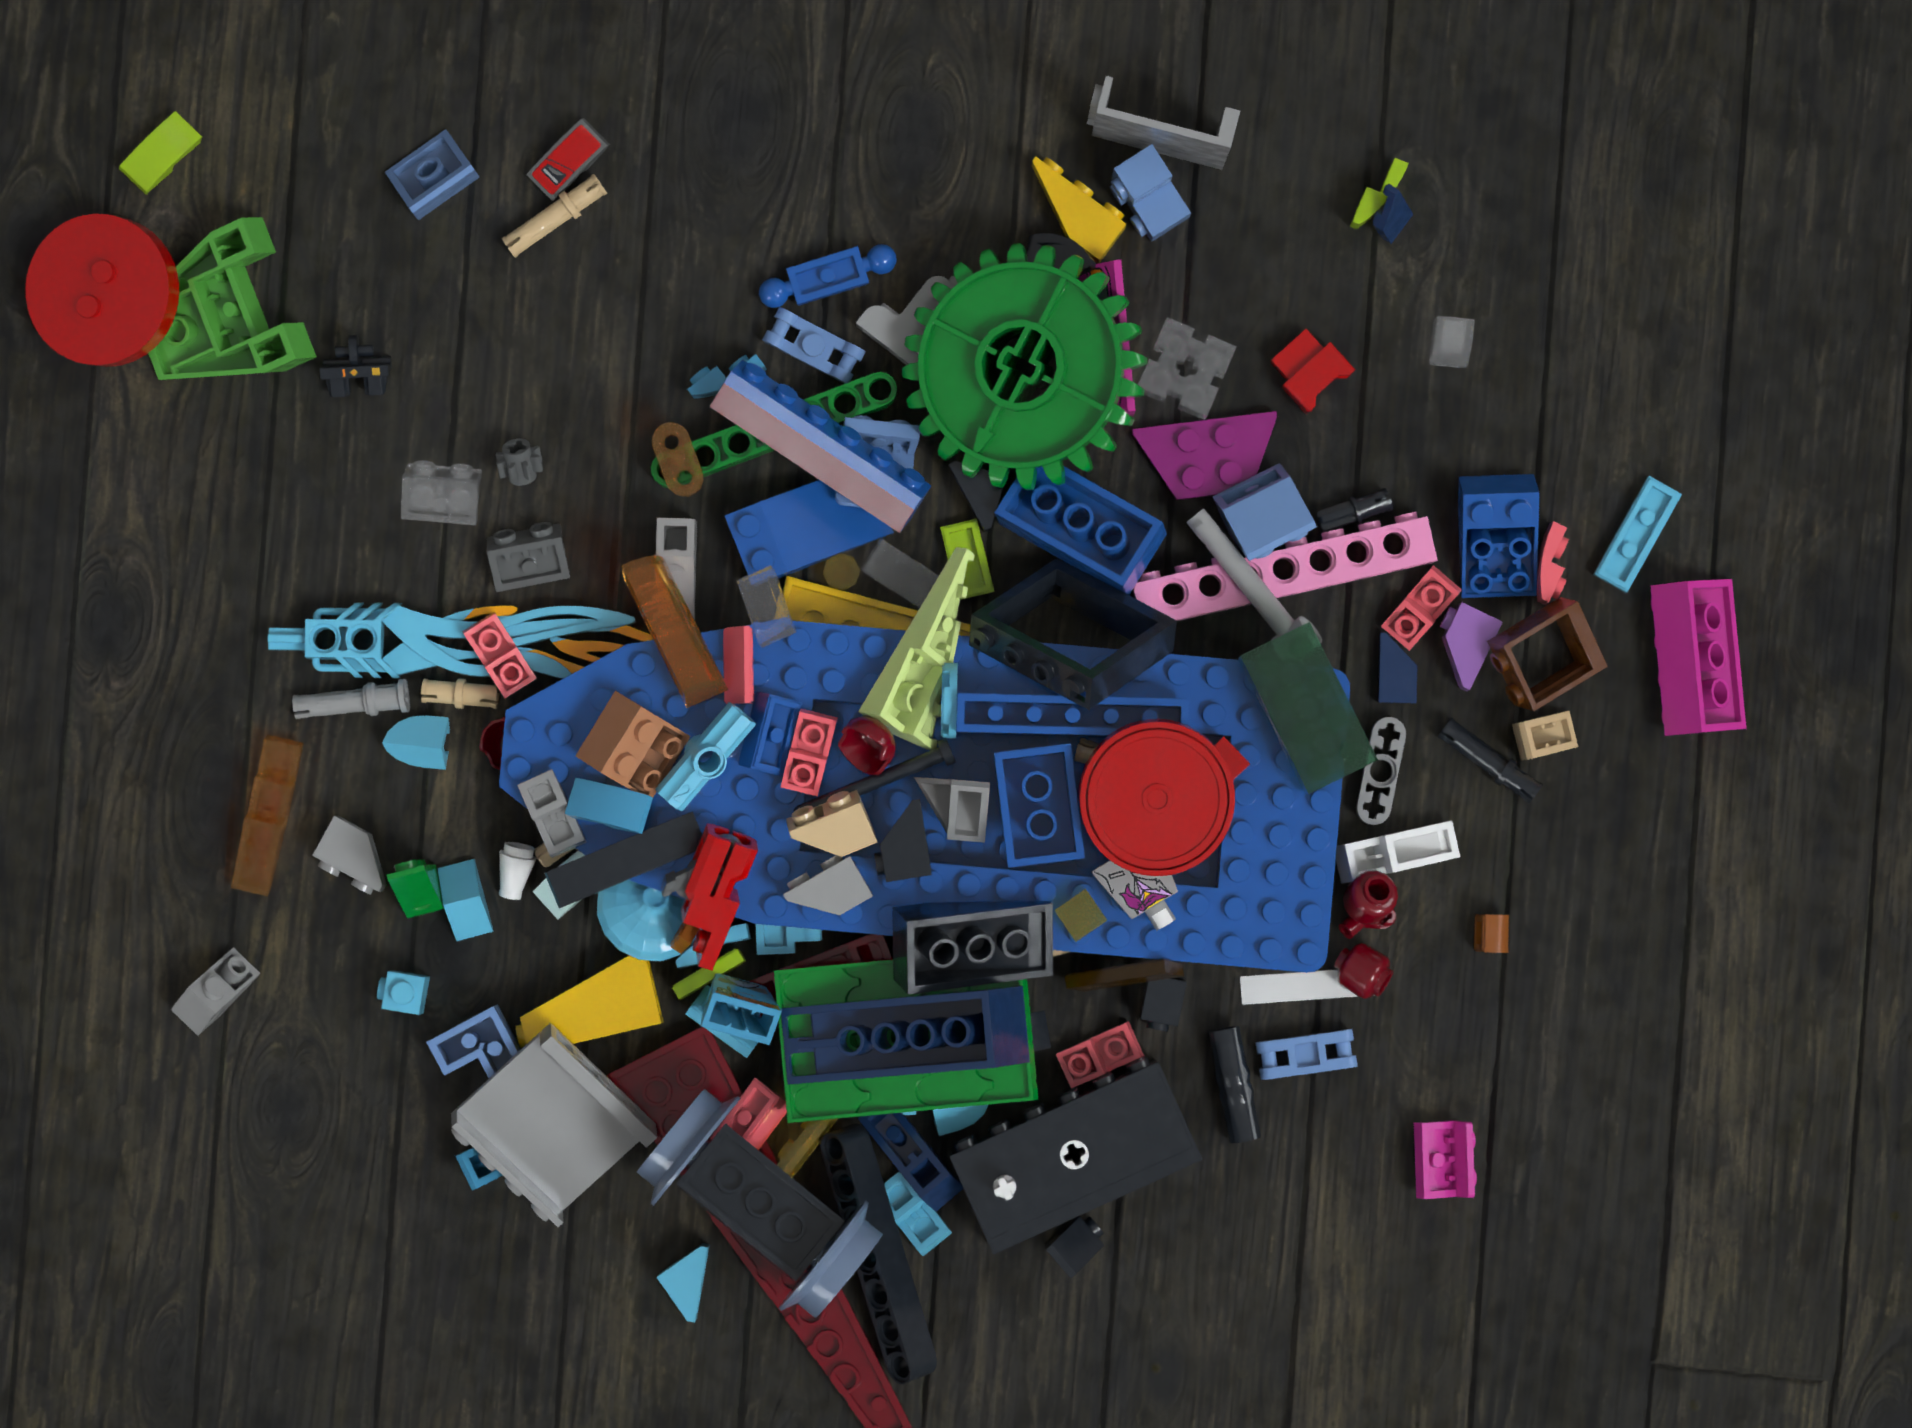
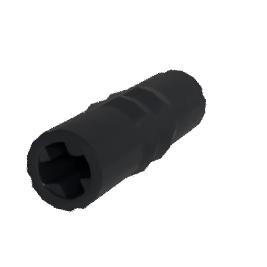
M1240 1026L1211 1030L1208 1032L1215 1065V1079L1219 1087V1098L1223 1106L1229 1142L1241 1143L1261 1138L1254 1102V1089L1250 1082V1070L1246 1062Z

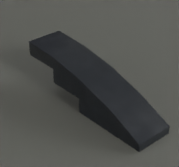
M692 811L643 831L642 834H636L544 874L558 908H562L694 853L702 833Z

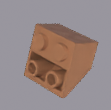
M615 691L577 752L576 757L631 791L654 797L657 792L655 788L669 773L691 736Z

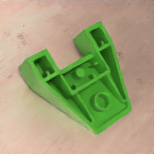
M263 217L240 218L210 232L176 266L179 279L177 312L163 340L148 353L158 380L283 372L316 358L303 322L282 323L269 329L245 268L256 261L276 253Z

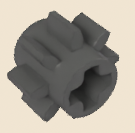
M526 439L510 440L503 445L502 452L496 453V465L500 479L508 477L509 482L513 485H527L536 479V472L543 471L540 447L534 446L531 448L529 441Z

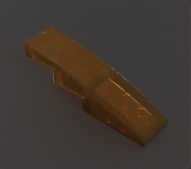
M267 735L264 738L258 774L254 778L249 809L244 818L231 888L264 896L269 895L288 821L304 743Z

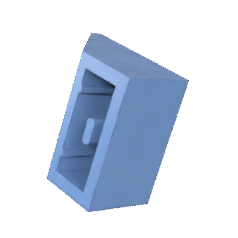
M1280 463L1213 496L1228 533L1248 561L1254 558L1266 557L1274 551V548L1288 541L1300 540L1307 535L1308 531L1317 527L1291 477Z

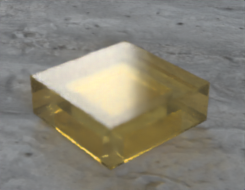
M1086 889L1054 910L1075 942L1107 921Z

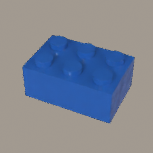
M1071 743L994 753L1007 867L1084 859Z

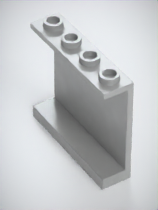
M1106 76L1103 86L1095 85L1087 121L1088 125L1093 126L1092 136L1140 149H1145L1153 144L1159 154L1223 169L1231 149L1240 110L1225 107L1216 136L1107 108L1113 77Z
M549 1023L451 1113V1131L455 1138L464 1146L470 1144L479 1152L478 1157L489 1170L494 1171L497 1169L506 1178L505 1183L517 1196L523 1194L532 1202L531 1207L542 1220L547 1221L550 1219L557 1227L564 1223L563 1210L639 1141L647 1148L657 1139L656 1123L552 1023Z

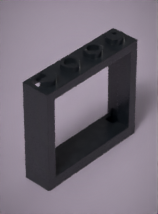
M1056 558L972 614L969 646L1090 710L1173 652L1177 620ZM1052 598L1131 641L1089 669L1009 625ZM1084 691L1086 692V696H1085V697L1082 696V695H1080V694L1083 693Z

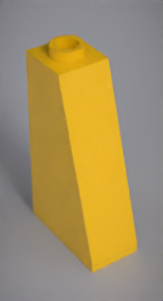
M630 955L521 1016V1025L516 1026V1033L520 1048H522L549 1023H552L572 1044L663 1023L650 961L638 960Z

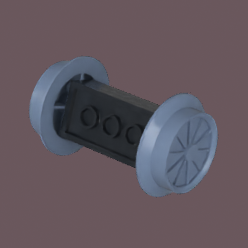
M703 1089L637 1171L640 1176L654 1186L650 1204L653 1206L688 1164L690 1168L677 1182L676 1186L793 1282L799 1279L779 1306L781 1311L798 1304L816 1318L851 1278L883 1235L865 1220L869 1202L865 1200L845 1222L727 1124L721 1128L711 1142L707 1141L741 1098L737 1096L722 1103L706 1089Z

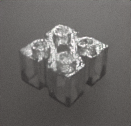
M1167 317L1153 349L1162 353L1158 362L1151 359L1148 360L1138 385L1145 389L1144 395L1164 402L1167 394L1180 399L1181 401L1177 409L1205 420L1219 389L1210 385L1214 375L1223 379L1237 346L1211 335H1208L1205 343L1191 338L1194 328ZM1185 360L1193 363L1191 369L1196 370V374H1189L1184 378L1179 375L1180 370L1176 369V364L1183 365Z

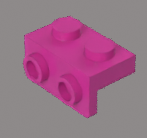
M1447 1120L1414 1123L1416 1198H1473L1475 1196L1477 1174L1474 1169V1147L1476 1138L1472 1122Z

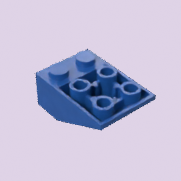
M1534 474L1459 477L1458 528L1461 598L1537 596L1539 489Z

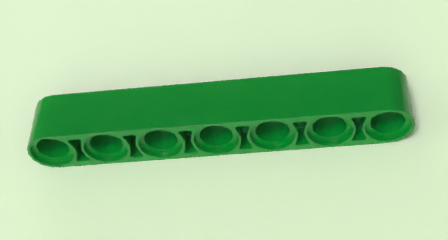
M877 372L806 398L804 401L810 405H817L823 408L831 419L843 425L845 417L867 416L891 406L897 397V386L892 376L884 372ZM877 381L888 383L891 387V394L884 400L874 399L869 393L872 384ZM843 394L854 397L856 405L853 411L846 414L838 412L834 407L837 397ZM738 425L659 454L652 462L651 473L659 485L671 489L774 451V449ZM743 434L750 439L747 451L737 454L729 449V442L733 436ZM703 447L712 449L715 455L714 461L707 467H700L694 462L696 451ZM665 461H675L679 465L678 475L673 480H663L659 476V467Z

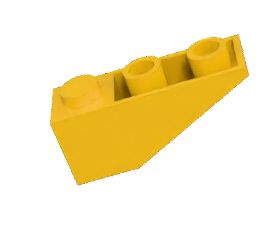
M1035 157L1032 161V168L1065 237L1080 245L1090 254L1095 263L1099 264L1125 230L1126 223L1121 220L1124 214L1108 202L1102 206L1091 198L1094 192L1079 180L1072 184L1061 175L1064 170L1051 159L1046 157L1042 161Z

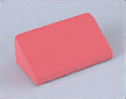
M750 626L727 627L723 631L724 701L726 704L728 702L732 704H752L754 702L753 629Z
M754 1078L741 1095V1099L712 1134L711 1140L727 1124L759 1150L787 1113L786 1100L760 1080Z

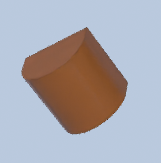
M1476 914L1474 950L1476 952L1508 953L1509 915Z

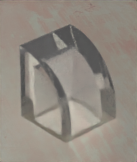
M1437 316L1433 320L1429 365L1467 368L1475 320Z

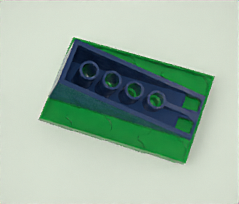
M893 960L774 971L776 1000L782 1010L778 1022L788 1123L1038 1100L1027 979L907 994L893 980Z

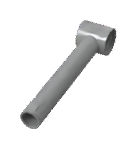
M1202 509L1186 522L1276 633V636L1271 639V645L1286 664L1294 665L1322 643L1320 634L1308 619L1299 616L1294 620L1205 509Z

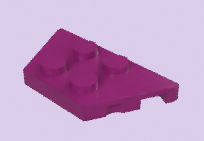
M1277 412L1133 429L1132 433L1157 473L1160 474L1175 500L1215 496L1257 475L1277 418Z

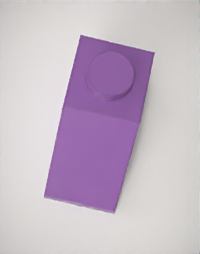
M1463 602L1459 603L1456 609L1448 608L1440 627L1445 629L1442 640L1460 689L1468 691L1471 689L1490 650L1487 641L1497 635L1503 622Z

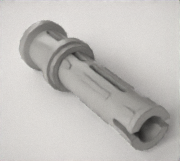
M399 679L398 683L375 685L374 682H369L363 685V689L293 695L292 705L293 712H297L294 714L295 719L364 711L367 715L376 716L379 711L400 709L402 713L409 712L410 696L406 679Z

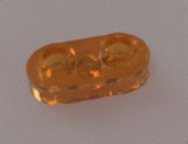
M669 422L660 425L653 434L652 446L665 482L675 495L681 497L692 496L701 489L704 475L690 436L680 424ZM676 436L678 438L679 444L675 449L665 447L667 437ZM683 471H688L692 475V480L687 485H682L678 482V475Z

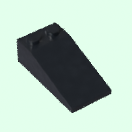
M1051 901L942 902L892 907L893 980L907 994L1053 976V903Z

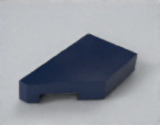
M1388 184L1383 190V194L1387 196L1385 206L1382 210L1376 211L1373 226L1382 239L1392 244L1413 216V213L1400 191Z

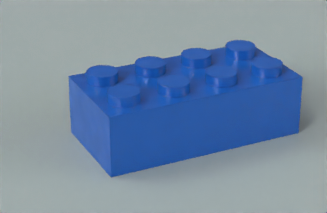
M1043 467L1037 468V480L1034 490H1025L1021 487L1016 477L994 512L999 524L1066 563L1130 595L1167 535L1163 522L1064 467L1065 484L1062 485L1053 483L1046 476Z

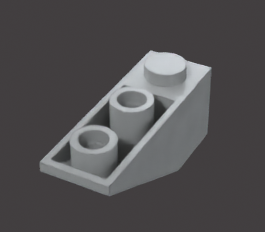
M657 518V634H694L697 521L695 519Z

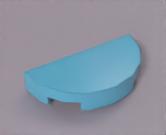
M944 663L942 665L941 736L949 739H956L958 663Z

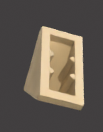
M1570 711L1512 724L1521 761L1578 747Z

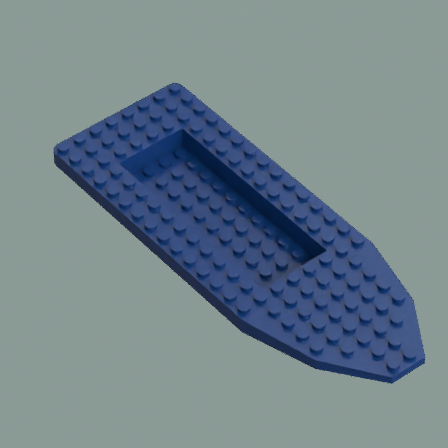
M777 620L745 625L753 629L754 699L757 692L768 693L802 702V709L838 718L818 797L870 776L858 770L846 759L839 749L838 742L843 736L842 729L849 721L863 716L858 712L906 631L791 620ZM724 629L626 644L507 709L505 713L499 787L525 808L527 806L517 785L551 769L554 771L568 801L575 778L630 790L577 758V752L615 691L691 736L689 740L696 735L702 734L727 705L724 701ZM958 636L953 663H958L957 693L1062 696L969 646L970 636ZM1042 643L1089 669L1119 650ZM1169 654L1108 696L1189 699V726L1207 737L1214 745L1224 736L1250 763L1233 780L1235 790L1234 814L1229 830L1221 844L1200 864L1184 872L1172 875L1178 892L1165 899V902L1176 920L1158 931L1155 930L1145 912L1130 919L1091 873L1092 870L1109 861V859L1095 846L1084 826L1079 806V786L1086 764L1076 762L1074 759L1081 738L1100 744L1107 736L956 733V739L946 738L956 763L947 766L945 761L861 795L860 798L874 828L877 843L842 858L852 857L873 896L841 915L786 901L783 894L790 891L787 885L788 882L806 872L811 879L823 872L820 864L836 855L791 838L786 819L792 817L793 810L797 805L814 799L817 796L781 788L782 776L739 766L738 763L744 739L727 758L726 768L723 773L716 778L709 779L683 811L674 808L656 792L643 831L693 811L702 834L706 824L709 823L729 829L728 834L736 831L755 839L758 852L746 879L736 882L733 887L738 890L740 901L735 917L754 924L893 936L892 907L942 902L1051 901L1053 903V950L1147 959H1169L1171 961L1294 972H1315L1324 965L1328 953L1350 683L1343 672L1334 668ZM1084 691L1080 695L1086 696V692ZM754 702L752 704L735 705L750 717ZM941 717L936 719L933 738L938 741L944 739L941 736ZM1274 727H1275L1276 731L1278 732V734H1279V736H1280V738H1281V739H1280V742H1279V739H1278V737H1277V735H1276V732H1275V730H1274ZM893 735L896 744L895 756L885 769L930 750H926ZM1071 743L1085 858L1008 868L994 753ZM685 746L681 751L680 755L678 756L677 760L673 764L672 768L685 754ZM713 751L704 752L699 757L698 762L709 760ZM914 777L990 782L985 843L948 840L945 829ZM920 799L932 875L886 882L885 875H877L874 853L881 852V842L911 801ZM577 819L587 842L575 848L586 856L638 833L613 829L604 824ZM695 852L629 880L661 891V884L665 874L672 871L676 873L687 868ZM676 891L670 894L685 900V898L678 895Z

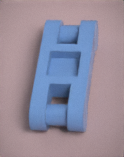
M779 307L774 316L777 320L772 330L766 331L762 341L844 384L849 383L853 377L851 371L857 361L861 362L866 351ZM790 326L800 331L794 344L784 339ZM834 349L843 353L838 366L828 362Z
M1344 1029L1255 1042L1257 1054H1261L1263 1067L1259 1068L1260 1079L1268 1080L1357 1067L1356 1055H1352L1350 1042L1354 1040L1353 1030ZM1335 1043L1337 1057L1327 1059L1325 1045ZM1287 1050L1288 1064L1278 1066L1276 1052Z

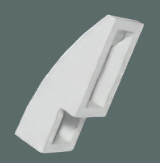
M1452 820L1338 845L1336 848V863L1341 883L1352 882L1359 874L1365 871L1377 870L1388 874L1460 857Z

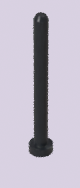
M944 738L937 741L939 747L884 769L879 775L867 776L799 804L793 811L804 806H813L814 808L824 804L830 796L841 791H848L850 793L857 790L859 796L941 762L945 761L946 765L949 766L956 763L947 739Z

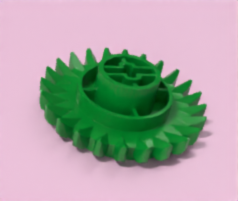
M1014 243L1008 251L1007 263H1000L995 252L989 248L981 252L980 271L974 273L966 264L962 262L957 263L953 269L958 284L952 289L939 282H935L931 286L933 297L939 304L935 310L925 307L916 308L914 317L925 326L923 335L906 336L904 341L905 347L919 353L918 362L910 363L902 368V377L919 381L920 389L913 392L907 398L908 408H927L929 415L919 426L920 434L924 437H930L942 432L945 435L938 448V456L942 460H950L960 450L965 452L962 461V472L967 477L974 478L984 462L988 463L990 482L993 486L999 488L1004 487L1010 468L1016 469L1017 479L1025 490L1035 489L1037 468L1043 467L1046 476L1057 485L1065 484V470L1062 461L1067 458L1083 471L1089 472L1093 470L1091 457L1085 447L1091 442L1101 449L1114 452L1117 445L1104 428L1108 421L1124 426H1132L1135 421L1125 409L1117 405L1119 397L1144 396L1145 392L1143 387L1124 378V370L1136 369L1146 365L1147 357L1133 351L1123 350L1122 344L1140 335L1142 328L1135 323L1124 322L1116 324L1113 319L1129 305V300L1121 295L1101 300L1098 296L1105 289L1110 277L1103 272H1097L1090 275L1083 282L1078 280L1084 265V259L1078 255H1072L1064 261L1059 269L1055 268L1056 250L1049 245L1041 247L1036 254L1034 262H1028L1027 252L1023 244ZM1020 335L1015 347L1008 345L1003 349L1008 341ZM1055 352L1057 369L1054 378H1052L1054 367L1048 364ZM1020 358L1036 366L1031 377L1015 369ZM996 362L997 368L1003 370L997 382L995 373ZM1048 384H1051L1044 394L1030 401L1036 387L1044 389Z

